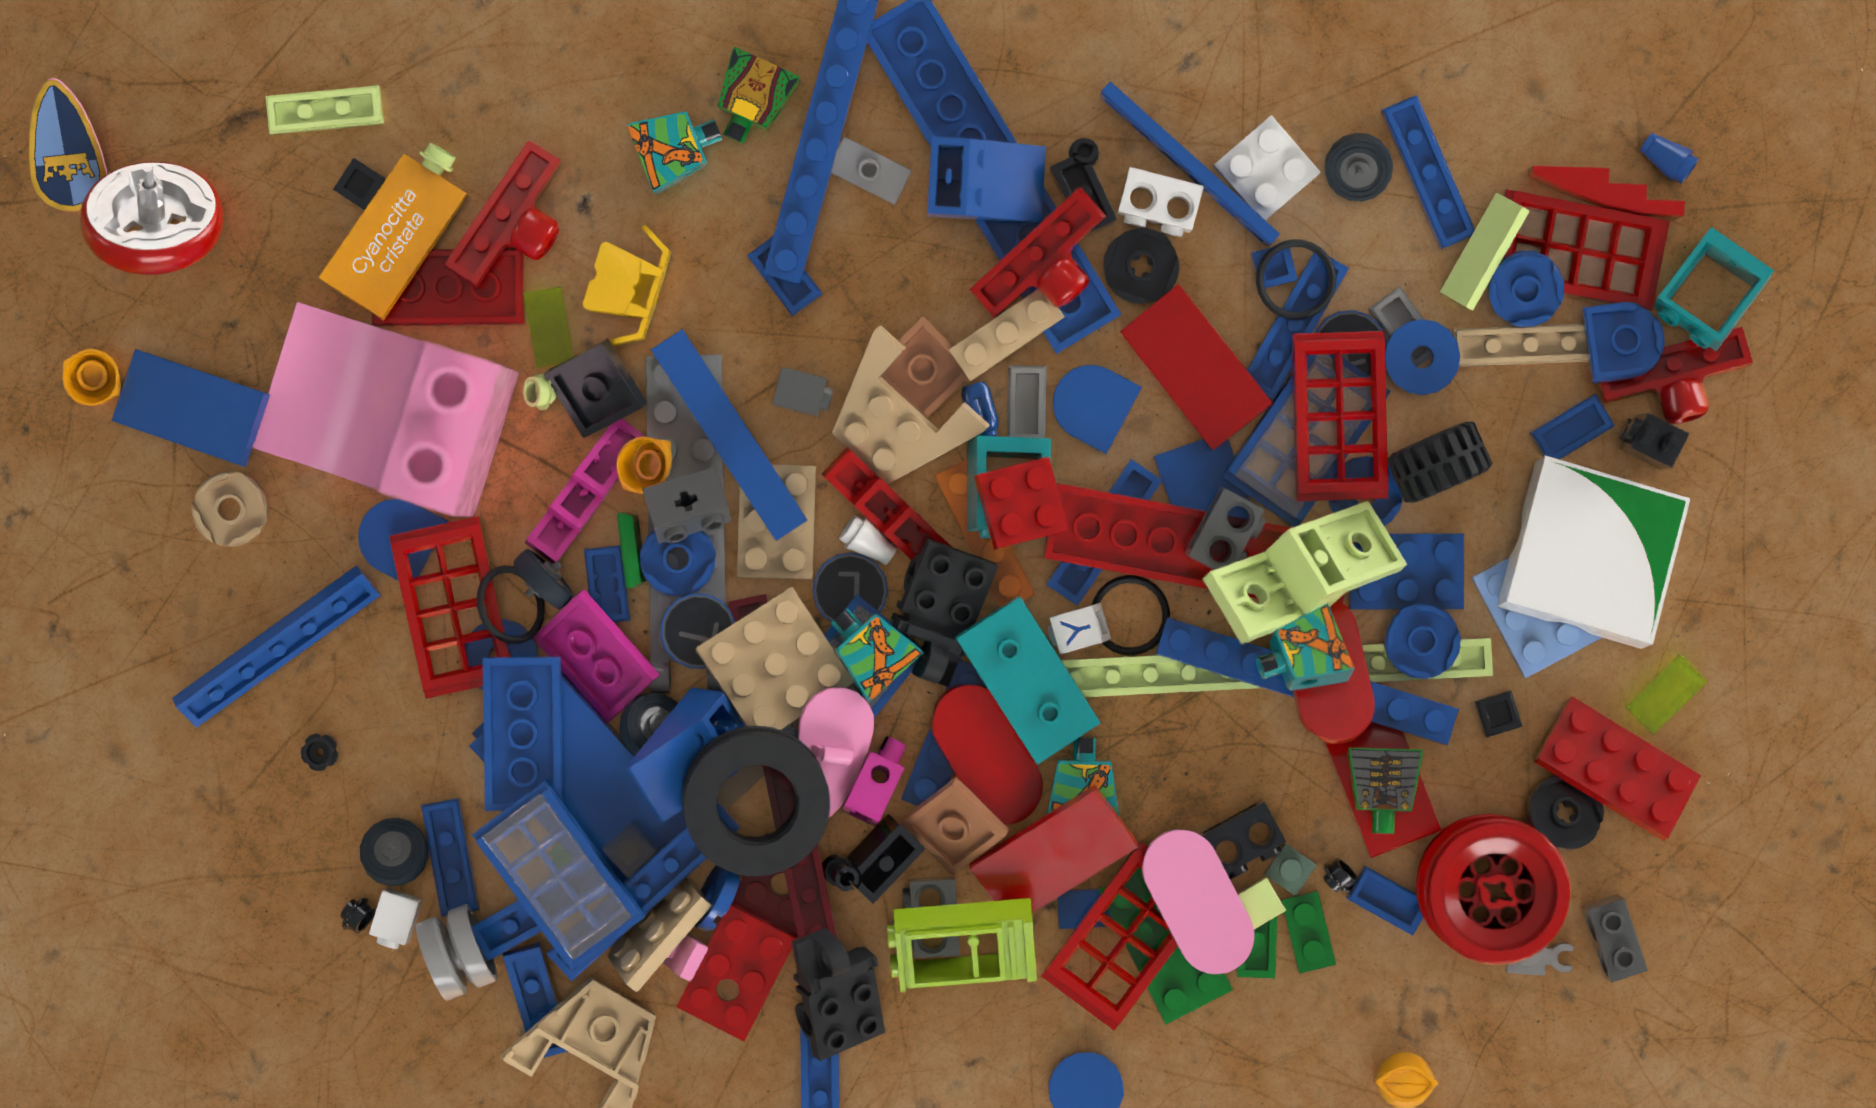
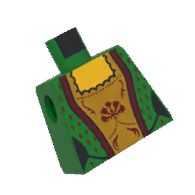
M734 46L718 102L720 110L732 115L723 135L744 144L752 125L768 131L801 83L800 76Z

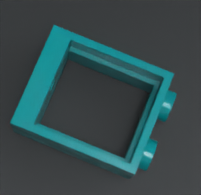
M1711 227L1658 296L1654 308L1659 311L1657 314L1664 322L1673 327H1676L1678 324L1689 332L1690 339L1698 346L1705 349L1710 347L1717 351L1770 281L1774 270ZM1705 255L1751 286L1717 332L1672 301L1673 297Z
M976 436L968 440L967 531L979 532V538L991 539L974 479L975 475L986 472V457L1029 458L1035 460L1049 457L1051 462V439Z

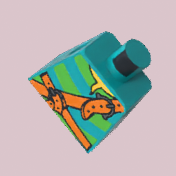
M687 111L627 124L655 195L662 193L706 166L708 162L702 148L723 140L715 119L693 127Z
M1328 603L1274 631L1269 641L1272 652L1256 657V666L1260 676L1265 679L1281 673L1289 690L1343 683L1349 681L1355 670Z
M847 608L831 622L833 627L845 639L834 651L854 681L855 688L867 702H870L924 653L877 614H874L862 625Z
M1079 737L1073 742V759H1057L1046 815L1088 788L1096 785L1119 816L1112 762L1110 760H1096V738Z

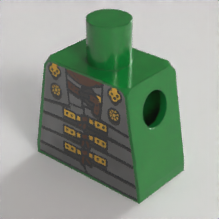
M1347 748L1355 809L1372 810V833L1395 834V811H1412L1423 750Z

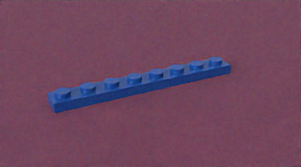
M838 0L764 268V275L801 285L879 0Z
M1167 617L1155 655L1294 698L1293 691L1287 688L1281 673L1263 679L1258 672L1256 657L1270 653L1272 650L1247 642L1241 644L1238 639ZM1370 681L1375 701L1372 723L1445 746L1448 745L1459 711L1458 708Z

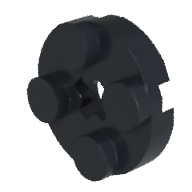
M1137 228L1124 232L1112 241L1104 256L1103 270L1106 283L1116 296L1132 304H1146L1158 301L1173 288L1179 274V260L1176 250L1165 235L1153 229ZM1141 255L1148 258L1147 264L1152 266L1151 273L1144 272L1141 277L1134 275L1135 268L1130 266L1131 260L1138 261Z
M1556 775L1541 782L1526 801V815L1529 826L1546 836L1557 850L1560 851L1577 850L1590 843L1598 834L1597 831L1600 828V823L1603 822V804ZM1559 803H1563L1565 808L1571 807L1574 814L1569 816L1570 823H1566L1564 819H1559L1557 816Z

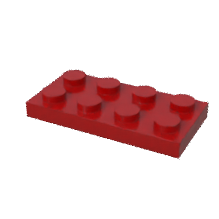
M1573 696L1567 700L1534 761L1539 766L1662 841L1669 838L1701 777L1697 772Z

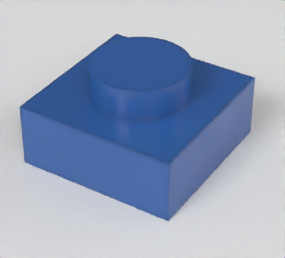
M1271 248L1251 253L1255 273L1261 259ZM1290 248L1278 252L1266 266L1264 273L1265 289L1298 280Z

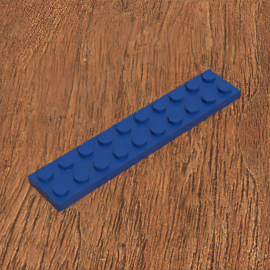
M907 0L873 21L867 43L930 147L932 137L969 138L1017 143L931 0ZM1045 188L1043 192L1042 221L1057 208ZM974 219L999 261L1040 224ZM1078 243L1071 251L1072 258L1088 275L1089 283L1071 302L1059 307L1065 317L1043 332L1055 354H1058L1121 315ZM1031 286L1021 295V298L1024 299L1038 288Z

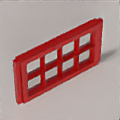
M1384 331L1292 334L1295 487L1297 501L1388 498ZM1370 353L1371 377L1343 378L1342 354ZM1335 354V379H1307V355ZM1371 386L1372 411L1344 412L1343 387ZM1336 387V412L1308 413V388ZM1344 420H1372L1373 444L1345 445ZM1337 421V445L1309 446L1308 422ZM1373 453V477L1345 478V454ZM1337 454L1338 478L1310 479L1309 455Z
M479 516L389 536L425 699L482 687L483 664L469 667L464 643L492 637L496 657H511L508 643L498 640L487 629L462 635L457 611L477 607V599L472 598L455 602L450 578L477 572L481 582L483 577L491 571ZM470 540L476 564L448 570L443 546ZM435 548L440 572L413 578L407 554ZM492 579L485 591L484 603L486 613L496 629L506 634L494 579ZM442 580L448 604L420 610L415 586ZM450 613L455 636L427 642L422 619ZM457 645L462 669L434 675L429 651Z
M1141 841L1138 843V848L1130 853L1041 975L1042 978L1114 1031L1177 948L1171 932L1157 951H1154L1133 935L1147 915L1170 931L1161 913L1153 908L1155 902L1152 897L1146 903L1124 887L1138 867L1142 869L1144 855L1148 846ZM1118 894L1141 910L1127 930L1104 913ZM1098 921H1101L1121 936V939L1108 956H1105L1085 941V938ZM1127 942L1150 958L1137 978L1113 962ZM1079 947L1101 963V966L1088 983L1065 968V965ZM1107 969L1131 985L1117 1005L1094 989Z

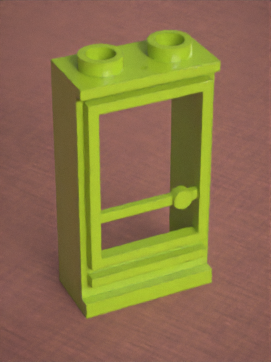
M1030 898L894 909V925H887L889 948H896L897 954L890 955L891 976L899 977L900 992H906V988L996 982L1027 978V982L1037 981ZM997 933L999 954L978 955L977 945L979 944V936L976 934ZM969 935L968 944L971 946L972 956L913 961L911 940Z

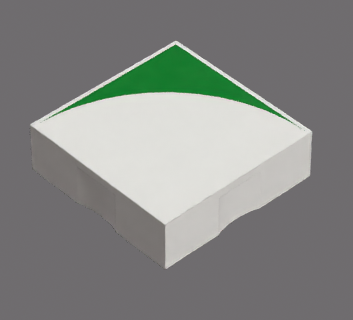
M1545 455L1534 464L1521 513L1520 535L1509 558L1497 607L1548 622L1554 621L1571 624L1585 630L1589 634L1639 649L1653 645L1690 498Z

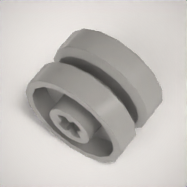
M468 904L447 912V928L437 917H432L416 924V934L426 966L445 1001L466 994L467 978L477 988L498 981L494 959L487 961L474 938L471 926L479 921Z

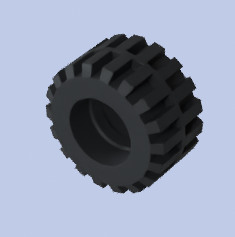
M1463 422L1392 453L1386 460L1404 502L1407 503L1421 501L1483 474L1493 465L1475 422Z

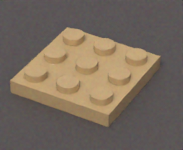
M793 587L787 589L695 649L745 726H767L783 730L800 719L805 704L816 693L830 687L848 688L854 684L843 663Z

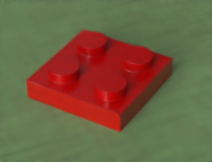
M1049 457L974 476L994 550L1069 530Z

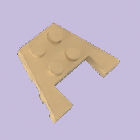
M880 325L871 336L832 434L858 456L886 484H889L978 436L990 425L964 402L940 430L937 429L881 377L905 350V347Z
M589 977L508 1047L500 1058L532 1077L551 1044L554 1043L615 1078L597 1108H632L633 1101L637 1097L642 1064L646 1060L656 1016L606 985Z

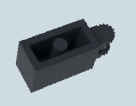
M1650 413L1639 414L1633 419L1628 418L1624 423L1618 436L1619 439L1623 440L1619 449L1658 469L1673 468L1689 433Z

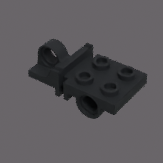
M926 538L920 555L916 554L908 566L904 579L905 592L902 600H898L896 604L904 614L902 616L893 613L891 617L893 619L891 626L897 631L924 640L921 649L924 653L917 659L912 671L913 675L935 684L949 686L959 660L962 657H966L955 636L976 623L998 569V565L995 562Z
M826 928L792 941L797 973L793 977L799 983L795 988L802 996L803 1001L795 1007L796 1017L803 1033L810 1039L812 1054L816 1059L822 1061L885 1033L873 968L878 967L876 955L864 946L846 952L843 944Z

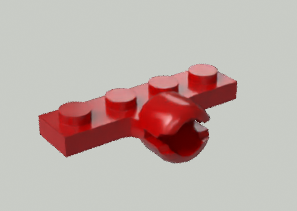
M528 140L445 262V268L478 288L498 256L506 247H513L532 260H540L553 246L560 229L557 221L537 209L535 203L561 165L560 159Z
M1082 188L1077 189L969 290L994 318L1003 313L1031 286L1038 288L1054 307L1059 308L1068 304L1089 283L1088 275L1072 258L1071 251L1106 215Z
M1739 327L1731 331L1717 351L1710 347L1707 349L1702 348L1692 340L1665 346L1657 364L1646 374L1633 379L1598 384L1604 404L1648 392L1655 393L1659 397L1665 420L1671 424H1680L1698 419L1708 411L1709 402L1703 386L1705 378L1751 366L1753 360L1743 327Z

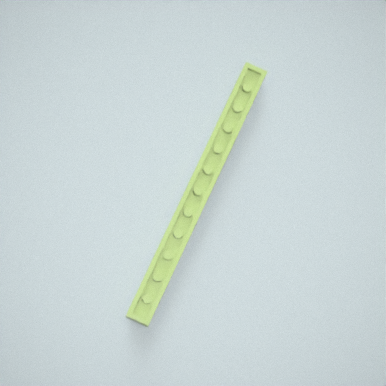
M1491 638L1461 639L1460 651L1453 665L1442 674L1428 679L1493 676ZM1384 643L1362 644L1370 681L1425 680L1409 677L1398 671L1388 659ZM1158 655L1061 660L1084 697L1260 688Z

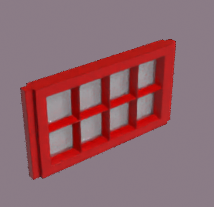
M1505 190L1504 197L1528 209L1529 213L1504 257L1518 251L1538 252L1548 256L1558 266L1564 280V294L1612 304L1632 302L1647 310H1653L1670 221L1515 190Z

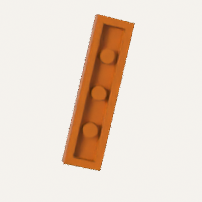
M967 459L934 475L973 555L995 562L998 565L990 590L999 608L1018 595L1022 600L1035 595L1011 546L994 550L991 539L979 538V532L967 531Z

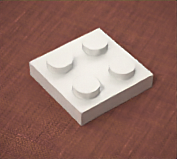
M1272 115L1213 165L1240 198L1265 221L1321 173Z

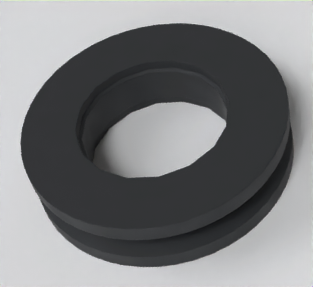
M745 726L717 736L698 752L691 762L684 779L682 808L693 842L711 862L736 874L764 876L775 874L794 866L815 848L828 823L830 794L826 778L818 760L804 743L793 735L776 728ZM749 765H767L782 772L792 783L795 792L794 808L786 823L775 832L760 837L743 836L729 829L720 819L717 811L718 792L725 779L737 769Z

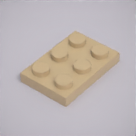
M772 465L808 521L775 541L739 486L737 577L813 580L816 466Z
M689 876L645 914V918L636 923L626 935H622L611 947V952L607 956L625 984L635 992L640 990L712 906Z

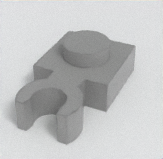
M1557 943L1552 948H1547L1546 946L1528 959L1506 964L1505 972L1545 976L1546 965H1551L1560 972L1572 971V966L1560 964L1558 962V955L1562 951H1573L1574 947L1568 943Z

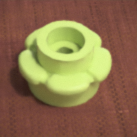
M429 143L425 151H420L419 154L425 158L422 165L430 171L441 176L444 170L447 172L453 170L451 166L456 157L441 147Z
M544 373L528 377L523 385V397L526 404L530 407L546 410L549 404L556 398L554 389L551 387V381H547Z

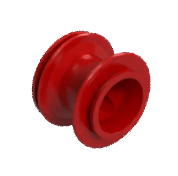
M1478 814L1459 819L1448 825L1432 839L1425 849L1416 876L1417 901L1421 914L1429 928L1451 949L1463 957L1478 963L1491 965L1512 964L1528 959L1540 952L1559 932L1569 909L1571 896L1570 879L1565 862L1557 848L1546 836L1531 826L1508 816ZM1481 857L1486 858L1489 863L1488 869L1483 873H1477L1474 869L1475 861ZM1509 858L1514 859L1515 871L1511 874H1505L1502 870L1503 862ZM1470 881L1474 885L1473 893L1467 897L1461 896L1459 892L1460 885L1463 882ZM1484 881L1493 885H1497L1501 881L1499 888L1508 895L1507 898H1499L1494 895L1489 900L1491 893L1483 886ZM1525 883L1524 897L1521 899L1517 898L1515 895L1517 885ZM1478 906H1484L1487 910V915L1482 920H1474L1472 916L1473 910ZM1512 907L1514 913L1502 921L1500 917L1502 909Z

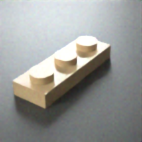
M1037 289L949 349V352L971 382L1065 316L1059 308L1054 307L1042 292Z

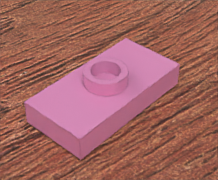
M688 933L665 959L663 964L679 977L691 981L708 947L691 933Z

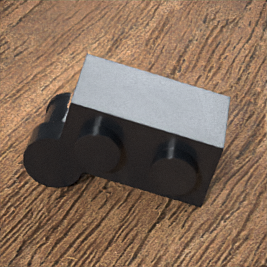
M1081 138L1072 143L1069 148V158L1050 166L1049 171L1063 201L1077 189L1082 188L1106 215L1085 236L1087 237L1116 223L1118 219L1093 168L1099 157L1098 146L1089 138Z
M887 814L847 857L842 854L828 856L822 863L824 877L830 884L837 886L842 891L853 890L854 888L851 886L853 884L874 904L926 848L890 814Z

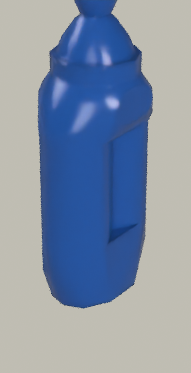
M982 381L962 387L961 396L963 403L968 404L990 425L978 436H997L999 419L990 388L986 382Z

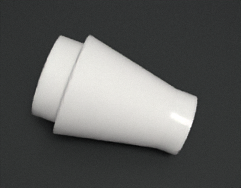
M857 514L849 520L839 537V540L845 543V548L875 559L884 565L891 560L898 548L868 518H861Z

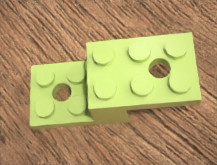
M1366 501L1288 529L1265 552L1210 571L1203 580L1239 641L1243 644L1270 634L1327 603L1330 607L1347 591L1400 572L1407 563L1370 502ZM1352 542H1358L1363 552L1356 549ZM1248 593L1256 595L1259 604L1253 602L1249 598Z

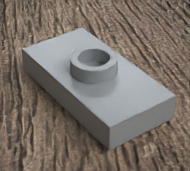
M843 137L838 147L831 174L895 205L912 170Z

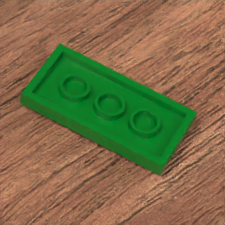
M1138 867L1124 887L1147 903L1152 896L1144 882L1142 869ZM1108 883L1096 888L1099 894L1102 893ZM1120 894L1116 896L1107 908L1111 918L1126 930L1141 912L1138 907ZM1155 904L1153 908L1160 913L1158 907ZM1147 915L1133 935L1154 951H1157L1170 931ZM1127 942L1125 946L1140 974L1150 958ZM1177 946L1151 981L1147 990L1163 1022L1167 1025L1233 991V988L1225 973L1209 974L1196 969L1183 957Z

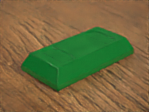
M630 512L618 513L617 521L625 585L627 589L640 587L646 582L640 565L642 542L638 515Z

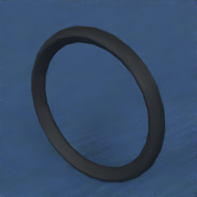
M1291 239L1280 242L1265 253L1256 272V286L1262 302L1270 311L1283 318L1301 320L1318 314L1328 305L1336 288V272L1329 255L1321 247L1306 240ZM1291 247H1302L1317 254L1324 262L1328 272V287L1322 300L1316 306L1301 312L1287 311L1275 305L1269 298L1264 286V273L1271 258L1278 252Z
M503 565L495 567L483 577L478 587L476 599L480 619L491 635L508 644L527 642L538 633L544 621V599L534 593L537 602V616L534 625L528 632L520 636L503 634L496 629L487 616L484 603L486 588L489 582L499 574L511 573L522 579L523 577L516 570L515 566Z
M1126 575L1117 577L1100 588L1093 599L1092 605L1101 603L1105 594L1112 588L1126 583H1136L1145 586L1156 595L1162 608V623L1155 637L1144 645L1133 648L1116 645L1110 640L1102 643L1113 652L1122 655H1137L1153 649L1159 643L1167 617L1170 618V609L1164 593L1156 584L1140 576Z

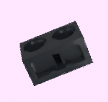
M1262 799L1199 833L1212 845L1215 852L1218 844L1223 841H1231L1235 844V856L1229 861H1221L1229 879H1233L1249 869L1246 865L1248 862L1258 857L1263 862L1279 854L1282 851L1279 845L1286 842L1266 803ZM1259 822L1267 824L1269 827L1268 838L1262 843L1252 842L1249 837L1250 828Z

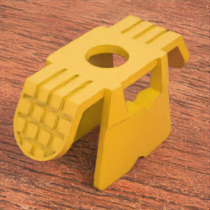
M646 224L641 229L663 251L659 266L656 267L609 242H603L600 245L594 268L597 271L595 279L589 281L583 300V307L589 312L642 319L638 333L610 339L609 341L612 346L645 340L672 254Z

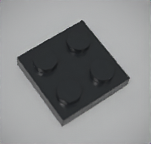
M608 338L544 373L547 381H551V387L554 389L555 394L583 439L640 410L647 404L646 399Z

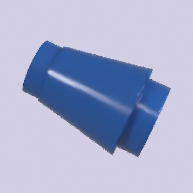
M1653 132L1640 149V152L1645 154L1671 182L1676 180L1680 184L1686 180L1699 160L1692 155L1693 150L1658 136Z

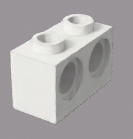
M1130 167L1117 214L1125 216L1124 223L1145 228L1146 222L1161 225L1160 232L1182 237L1183 231L1190 233L1193 229L1204 186ZM1136 189L1146 190L1151 196V205L1145 209L1134 207L1130 201L1131 193ZM1178 198L1185 201L1188 206V213L1184 218L1176 219L1169 215L1167 204L1170 200Z

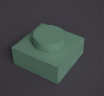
M1284 843L1281 847L1282 851L1274 857L1264 875L1296 896L1317 864Z

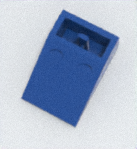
M932 137L928 217L1041 223L1046 146L969 138Z
M691 687L626 766L629 774L661 822H665L683 809L682 788L691 762L698 752L717 736L736 728L745 727L724 692ZM737 769V770H736L734 773H732L729 777H731L732 775H734L739 769Z

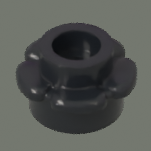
M310 735L306 738L305 745L301 748V758L312 770L323 771L327 766H333L337 761L338 752L335 749L337 744L329 735ZM318 748H321L323 750V754L321 756L317 755L316 753Z
M1339 858L1330 865L1328 863L1324 865L1327 873L1323 878L1327 885L1337 893H1340L1342 890L1350 893L1352 886L1358 881L1357 875L1350 866Z
M361 898L359 901L352 899L346 904L340 916L344 919L342 923L343 929H351L356 934H359L370 924L374 917L375 909L367 904V898Z

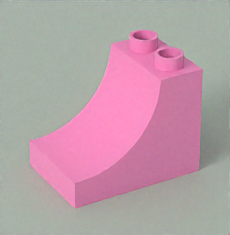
M297 302L268 392L270 397L253 448L373 488L380 493L449 515L475 517L520 373L483 359Z

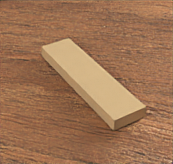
M1584 323L1536 325L1534 327L1509 326L1453 329V336L1458 342L1460 352L1459 367L1589 362Z

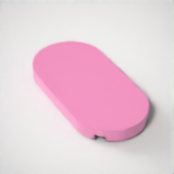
M1175 829L1157 836L1150 843L1144 855L1142 876L1183 957L1196 969L1209 974H1223L1238 968L1248 958L1253 948L1254 928L1214 848L1204 837L1188 830Z

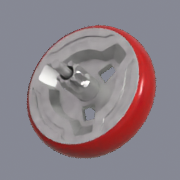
M141 162L118 168L106 174L91 187L81 207L80 225L82 235L90 250L109 266L132 274L161 275L190 267L212 251L223 230L224 210L222 201L214 186L194 170L167 162ZM171 219L184 221L178 225L170 224ZM132 226L140 229L139 231L126 232Z

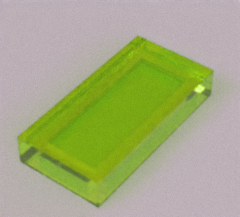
M562 287L523 293L536 367L542 368L558 365L573 357L574 353Z
M1679 654L1625 707L1651 734H1655L1708 681L1682 654Z

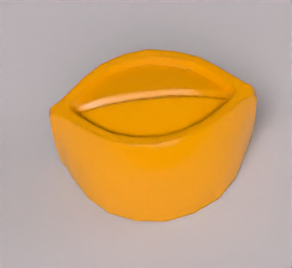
M86 349L72 355L63 362V385L68 395L75 402L94 406L120 396L121 383L118 366L107 353L97 349Z
M636 437L627 442L620 450L616 461L617 474L622 488L643 494V488L665 482L672 467L671 442L650 437Z
M1409 1052L1396 1053L1388 1057L1381 1064L1374 1077V1083L1381 1096L1388 1104L1396 1108H1414L1421 1105L1438 1085V1081L1434 1077L1428 1063L1422 1057Z

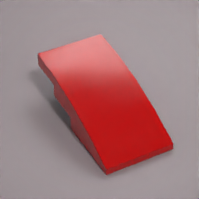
M1370 722L1368 727L1352 741L1340 744L1324 741L1328 756L1341 784L1342 792L1370 858L1441 831L1439 821L1420 773L1412 811H1395V834L1372 833V810L1355 809L1347 748L1410 749L1403 732Z

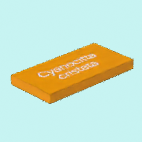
M403 153L319 276L320 281L384 321L467 199V193Z

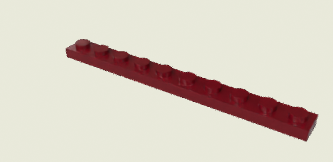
M766 594L729 601V607L735 623L767 603ZM762 765L775 830H777L786 823L794 808L795 792L792 783L782 772L770 766ZM817 843L815 848L803 860L784 870L798 939L823 928L829 930L837 938Z

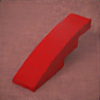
M1532 166L1528 169V177L1562 194L1599 207L1652 217L1679 219L1684 216L1685 201L1647 200V184L1609 183V168Z
M848 447L821 473L826 480L911 560L916 554L920 555L926 538L951 546Z

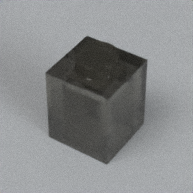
M634 820L602 850L628 878L653 856L660 847Z

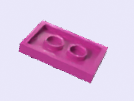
M585 589L577 594L533 637L534 641L549 657H561V671L607 723L614 719L626 705L660 676L656 669Z

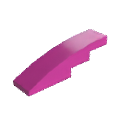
M623 419L612 423L573 473L572 478L550 505L547 513L527 537L525 544L552 564L559 561L618 482L616 461L622 447L636 437L647 436Z

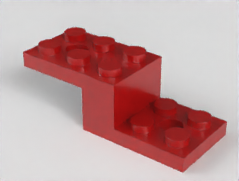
M784 871L764 876H743L729 910L721 918L707 945L708 950L693 979L689 981L676 1006L743 1042L793 948L792 941L797 940L798 937L789 893L784 895L777 894L771 887L772 878L776 874L784 873ZM724 979L735 981L739 987V994L732 1000L722 999L717 992L718 983Z

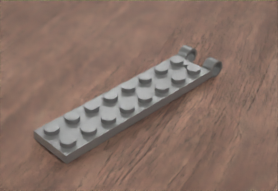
M700 355L723 390L722 355ZM646 356L647 437L669 440L671 442L672 467L666 481L716 467L724 492V461L656 357ZM691 506L684 507L685 511L692 510ZM648 512V535H649V534L654 530V528H653V525H652V522H651V518H650V515H649V512ZM724 525L716 531L705 532L711 538L716 552L715 569L709 582L699 591L694 592V594L711 595L720 599L726 605ZM676 547L668 553L667 561L671 568L680 570L688 564L689 556L685 549ZM649 583L650 664L660 674L650 684V690L654 693H670V659L672 658L665 651L661 642L660 622L666 609L683 596L666 595L655 590ZM707 668V690L723 692Z

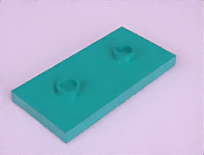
M1019 595L955 636L957 642L1037 765L1101 723Z

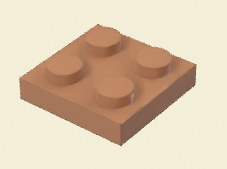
M922 316L898 340L905 347V350L881 377L928 419L968 378L949 352V349L954 346Z
M957 777L907 813L901 822V825L952 875H955L1006 837L1008 828Z

